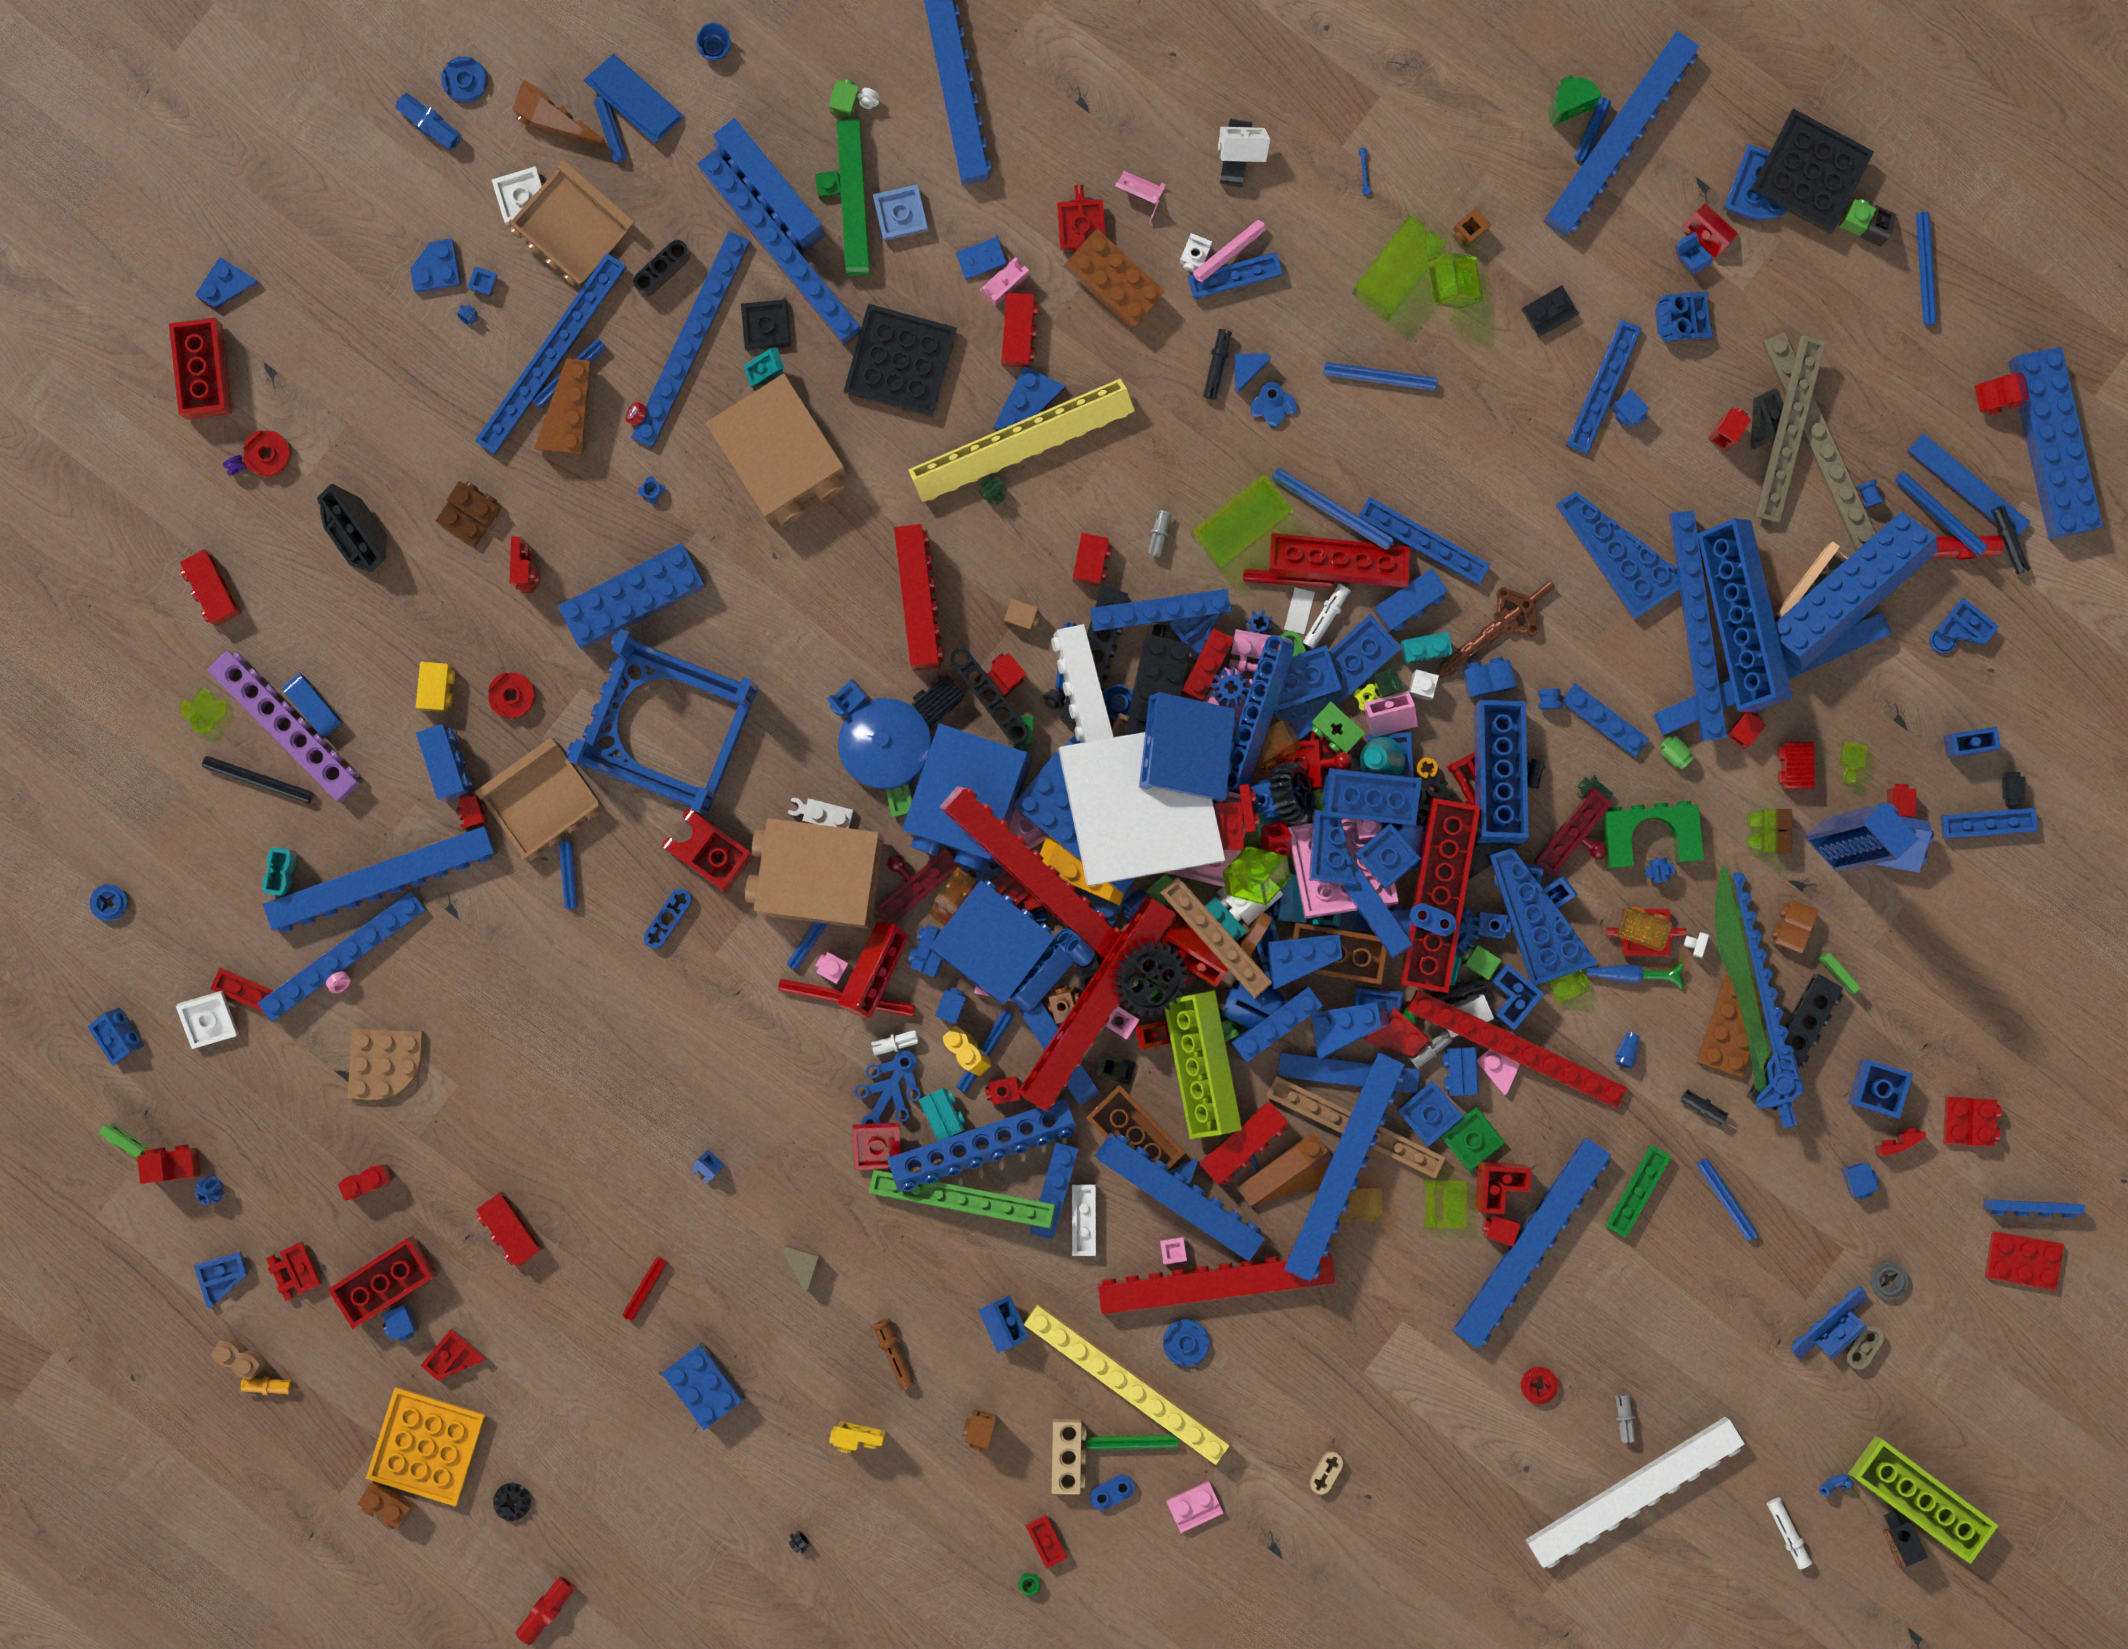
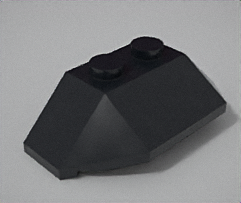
M330 484L317 497L318 504H320L323 528L350 566L371 573L386 559L387 534L360 497L335 484Z

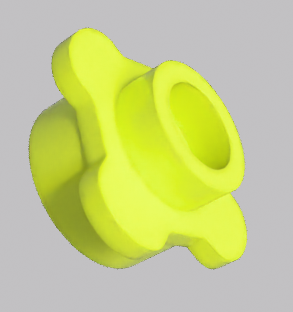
M1368 684L1366 688L1361 690L1356 689L1353 693L1359 703V709L1365 711V702L1380 699L1375 693V686L1373 684Z

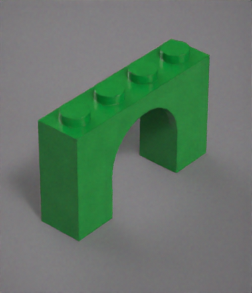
M1679 801L1677 806L1668 807V802L1655 803L1654 808L1646 809L1645 804L1632 805L1631 810H1622V806L1609 807L1608 812L1602 815L1604 844H1606L1608 851L1605 857L1607 869L1634 866L1632 834L1635 827L1645 819L1659 820L1671 830L1674 839L1676 863L1704 860L1698 804L1691 805V801Z

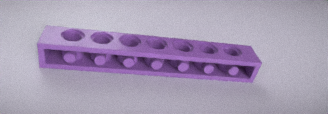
M226 650L207 669L208 672L336 801L342 803L361 784L357 779L359 774L351 766L346 768L341 763L343 758L335 750L330 751L325 746L327 742L318 733L314 735L309 730L311 726L302 717L298 719L292 713L295 709L285 700L281 702L276 697L279 693L271 685L265 686L260 681L263 677L254 668L249 670L244 664L246 660L237 651L232 653ZM241 670L242 678L235 682L233 675L236 671ZM257 686L258 694L256 697L251 698L249 695L250 689ZM269 703H273L274 711L267 715L265 708ZM289 719L291 726L288 730L283 731L282 722ZM305 735L307 743L305 746L299 747L298 739ZM317 752H322L323 760L316 764L314 762V755ZM338 768L339 777L332 780L330 772L332 769Z

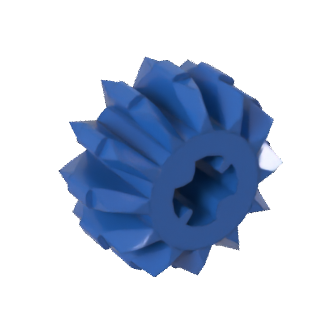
M1231 668L1229 676L1227 671L1223 669L1221 671L1223 678L1219 675L1214 676L1215 681L1220 684H1211L1212 689H1218V691L1212 693V697L1221 696L1217 702L1219 705L1226 700V707L1230 708L1231 701L1234 702L1236 707H1239L1238 698L1244 702L1246 701L1247 697L1242 693L1249 692L1250 688L1243 687L1249 683V679L1240 680L1244 675L1242 671L1237 677L1234 676L1235 668ZM1229 683H1233V687L1237 688V691L1233 690V693L1229 694L1228 689H1225L1224 685L1228 686Z

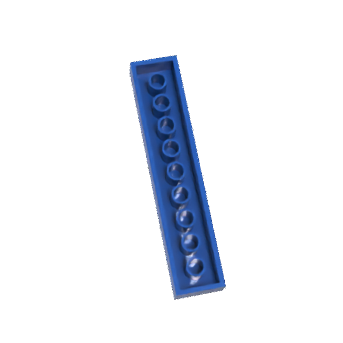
M1886 802L1825 818L1804 837L1836 872L1898 859L1919 840L1915 835V828L1908 822L1904 823L1898 816L1899 811L1892 804H1887Z

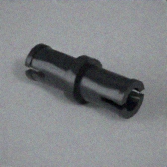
M1689 1089L1684 1092L1680 1102L1698 1111V1115H1704L1722 1126L1729 1114L1713 1105L1708 1098L1703 1099Z

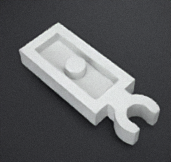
M791 798V802L798 803L799 808L797 811L788 810V813L792 816L803 814L802 821L841 828L850 827L854 812L852 809L809 798L807 805H805L798 798Z

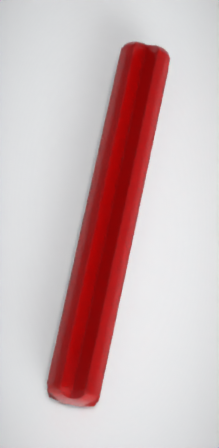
M1244 569L1243 571L1244 582L1332 588L1334 586L1333 580L1268 574L1269 570Z

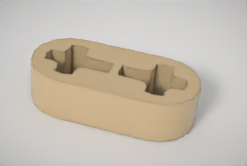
M1326 1452L1311 1475L1310 1487L1316 1494L1327 1493L1340 1473L1343 1460L1337 1452ZM1337 1457V1467L1332 1466L1329 1472H1327L1326 1469L1329 1465L1326 1461L1327 1458ZM1323 1474H1326L1324 1479L1325 1488L1321 1486L1317 1489V1484L1314 1482L1315 1479L1320 1480Z

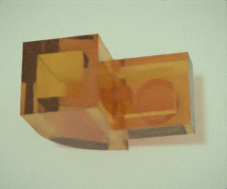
M957 868L939 892L928 913L944 924H947L968 896L977 880Z

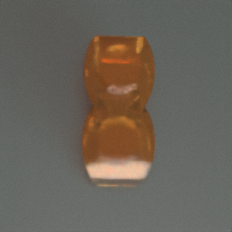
M1282 720L1268 728L1256 764L1258 769L1271 771L1279 765L1278 763L1283 758L1288 759L1297 754L1301 744L1290 722Z

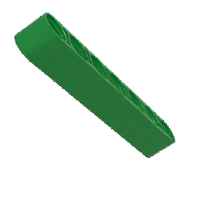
M860 119L837 121L836 124L846 276H870Z

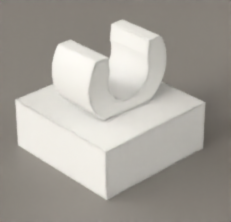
M1700 932L1698 939L1686 936L1684 946L1695 949L1693 957L1702 959L1709 935Z

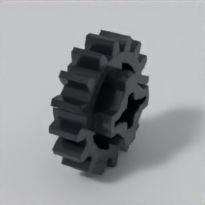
M1430 774L1427 775V780L1422 779L1420 789L1422 793L1419 798L1418 810L1430 809L1428 803L1424 804L1426 790L1431 797L1436 796V799L1454 802L1455 798L1449 796V794L1454 792L1453 789H1446L1448 782L1444 781L1441 784L1440 776L1432 780ZM1428 785H1435L1442 790H1430ZM1417 812V817H1420V824L1428 820V815Z

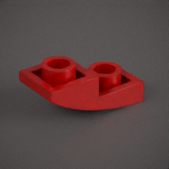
M1918 1127L1903 1128L1904 1133L1896 1134L1897 1143L1896 1139L1881 1141L1882 1145L1875 1146V1153L1878 1156H1885L1906 1150L1924 1139L1926 1131H1918Z

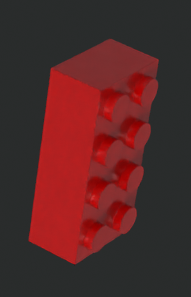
M216 318L169 323L178 414L186 420L232 414L222 323Z
M411 1236L327 1290L351 1328L355 1329L431 1281L438 1274L415 1237Z

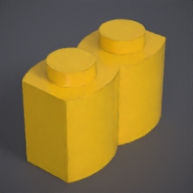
M954 1026L943 1036L945 1046L956 1054L959 1064L967 1071L980 1077L992 1066L989 1056L978 1048L975 1038L968 1032Z

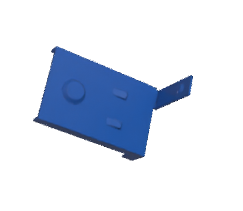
M996 232V237L955 252L965 280L1007 265L1000 247L1001 242Z

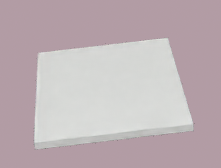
M1145 732L1058 748L1087 886L1225 861L1212 799L1155 787L1148 790L1139 788Z

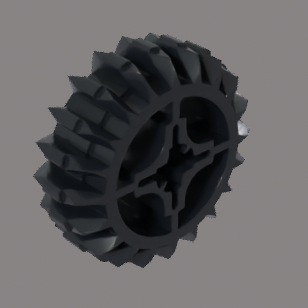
M1285 762L1274 767L1270 773L1269 790L1271 791L1272 805L1276 808V814H1279V818L1285 824L1298 825L1310 820L1311 816L1314 815L1315 797L1313 794L1314 789H1312L1311 785L1312 782L1309 780V774L1305 773V768L1295 762Z

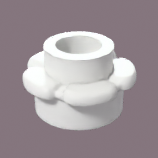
M863 88L857 95L860 105L864 108L871 109L879 104V94L873 89Z

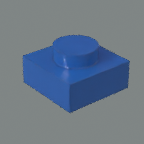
M475 266L467 288L491 297L498 275Z

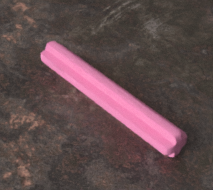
M1260 220L1255 221L1193 272L1195 279L1203 282L1266 231L1264 222Z

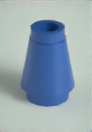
M1631 1032L1626 1033L1614 1055L1615 1064L1624 1068H1633V1065L1637 1063L1639 1035Z

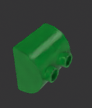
M1573 75L1560 80L1561 85L1556 88L1558 92L1549 108V119L1552 127L1594 110L1602 97L1598 86L1589 79L1574 78Z

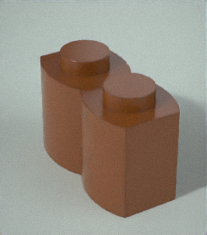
M1789 900L1788 903H1784L1779 912V916L1782 917L1779 925L1776 924L1771 933V937L1774 938L1772 944L1796 954H1801L1808 941L1818 910L1795 900Z

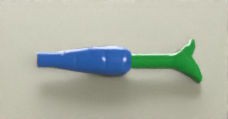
M1683 962L1678 963L1669 971L1643 970L1638 965L1586 968V976L1624 983H1639L1643 979L1667 980L1677 985L1681 990L1684 988L1680 977Z

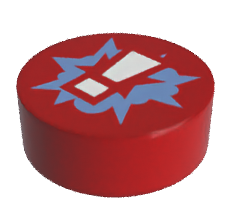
M634 402L626 413V422L633 426L639 425L646 415V406L639 402Z

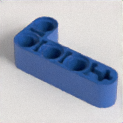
M1068 928L1061 930L1009 998L1023 1011L1028 1012L1032 1010L1074 962L1080 966L1087 965L1094 958V949Z

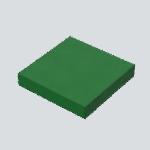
M1474 1107L1440 1136L1469 1173L1478 1166L1479 1161L1484 1162L1506 1144L1477 1107Z

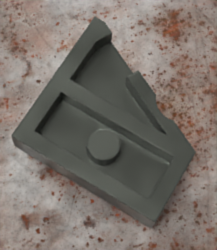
M1773 388L1754 397L1751 449L1759 448L1775 440L1784 405L1778 388Z

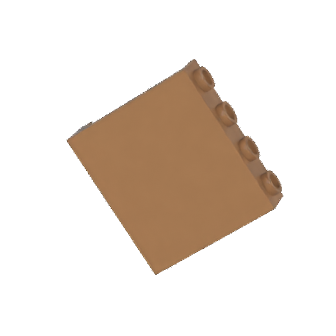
M564 160L558 164L555 172L513 220L510 219L508 222L511 226L510 232L518 239L525 238L529 242L527 246L537 255L541 252L547 258L545 262L554 270L559 268L564 272L563 278L572 286L575 283L581 286L594 272L606 253L609 254L634 226L632 219Z
M551 737L475 791L479 799L484 801L521 853V858L526 861L529 859L534 861L543 854L541 850L548 845L550 848L562 841L560 838L567 832L571 834L581 827L579 823L586 818L588 821L593 819L600 813L599 809L603 807L573 764L567 760L568 757L558 743Z

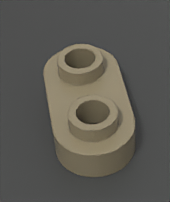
M1867 1325V1329L1850 1344L1845 1353V1360L1850 1367L1860 1370L1869 1365L1884 1341L1883 1333L1879 1328ZM1868 1333L1873 1334V1339L1871 1341H1867L1866 1339ZM1858 1352L1860 1359L1855 1361L1853 1355Z

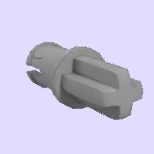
M1157 511L1155 525L1150 532L1152 534L1148 550L1150 556H1161L1165 538L1169 535L1167 530L1172 516L1170 512Z
M1442 1032L1430 1043H1426L1414 1056H1410L1409 1060L1419 1069L1433 1057L1436 1058V1054L1451 1043L1452 1038L1448 1032Z
M1630 1395L1615 1396L1618 1412L1616 1420H1619L1621 1441L1623 1443L1635 1441L1633 1425L1635 1416H1632Z

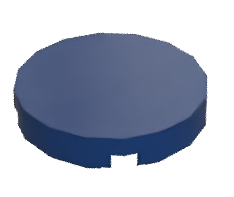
M462 56L452 59L447 63L448 65L441 74V84L445 93L452 100L459 103H470L478 100L484 94L488 85V76L484 67L473 58Z
M1181 1319L1173 1322L1167 1328L1163 1336V1348L1166 1356L1173 1363L1179 1366H1193L1205 1358L1209 1350V1337L1207 1331L1200 1323L1192 1319Z

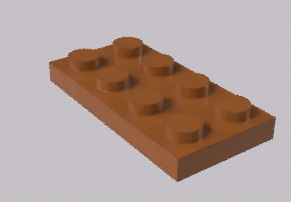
M1729 974L1724 975L1696 1061L1697 1063L1743 1077L1763 1016L1756 983Z

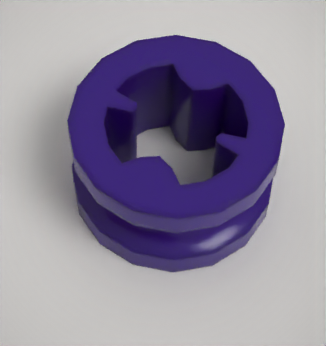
M241 455L231 457L223 463V467L228 469L227 474L229 476L236 475L246 469L247 466L245 463H242L243 458Z

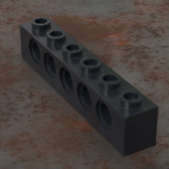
M1102 585L1095 607L1131 602L1127 600L1129 593ZM1090 622L1087 638L1091 653L1099 652L1103 655L1102 662L1094 663L1101 685L1102 679L1107 680L1111 668L1107 666L1109 657L1114 658L1117 644H1113L1116 635L1121 636L1123 628L1106 630L1109 632L1110 638L1107 641H1100L1097 638L1099 631L1093 632L1092 622ZM1067 696L1060 720L1076 725L1075 718L1072 719L1070 716L1069 705L1071 703L1069 696Z
M1820 974L1812 975L1785 1025L1789 1033L1784 1044L1791 1046L1794 1050L1793 1055H1795L1798 1068H1803L1809 1059L1807 1053L1811 1046L1815 1047L1821 1036L1818 1034L1822 1026L1825 1027L1832 1017L1830 1011L1833 1006H1837L1843 997L1841 993L1843 987ZM1817 996H1821L1824 1000V1005L1821 1009H1818L1814 1003ZM1807 1016L1813 1021L1810 1029H1806L1803 1025V1021ZM1795 1037H1799L1802 1042L1798 1050L1792 1046V1040ZM1772 1050L1747 1094V1097L1754 1101L1757 1100L1760 1093L1769 1085L1766 1066L1773 1055ZM1775 1106L1768 1109L1776 1111L1778 1107Z

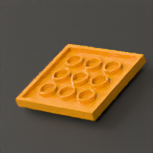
M396 1386L366 1479L456 1507L486 1414Z

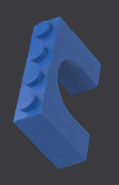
M1303 987L1287 999L1286 1003L1254 1027L1245 1030L1229 1043L1244 1062H1248L1323 1005L1309 987Z

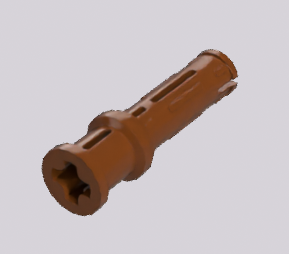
M887 1318L871 1325L870 1328L877 1335L880 1342L878 1344L879 1348L886 1353L900 1389L905 1390L912 1387L915 1383L898 1348L897 1343H899V1339L897 1336H894L889 1324L891 1320Z

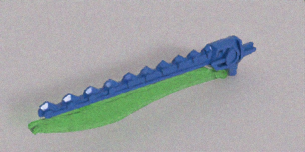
M1723 866L1719 873L1715 899L1716 940L1719 955L1732 982L1743 1016L1755 1089L1760 1092L1756 1100V1108L1777 1106L1783 1129L1797 1126L1792 1102L1804 1093L1805 1090L1795 1055H1793L1794 1050L1791 1046L1784 1044L1789 1031L1785 1026L1779 1025L1783 1011L1780 1007L1774 1006L1778 992L1775 988L1768 985L1773 973L1769 968L1763 967L1768 954L1764 949L1758 948L1762 934L1759 930L1753 929L1757 915L1747 909L1752 897L1748 892L1742 891L1747 878L1743 873H1733V881L1740 907L1736 908L1728 870ZM1741 917L1773 1054L1766 1066L1768 1086L1765 1084L1763 1064L1769 1054L1738 920Z

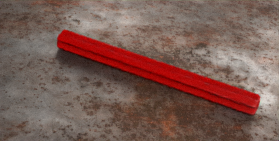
M780 979L778 990L781 992L837 1003L843 993L841 990L786 979ZM880 998L875 1008L878 1011L913 1017L916 1009L915 1005L882 998Z

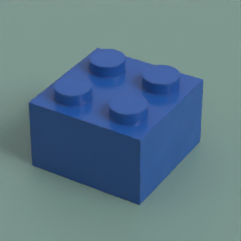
M1861 1059L1848 1104L1891 1118L1900 1119L1913 1073L1869 1059Z

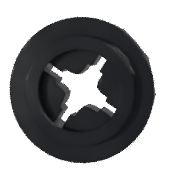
M507 1483L501 1486L493 1497V1509L498 1514V1517L506 1521H518L530 1509V1495L525 1487L517 1483ZM508 1496H511L512 1499H521L514 1505V1510L511 1506H503L508 1501Z

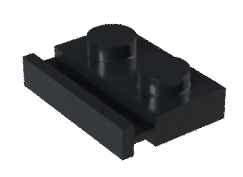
M1563 285L1521 309L1538 338L1579 314Z

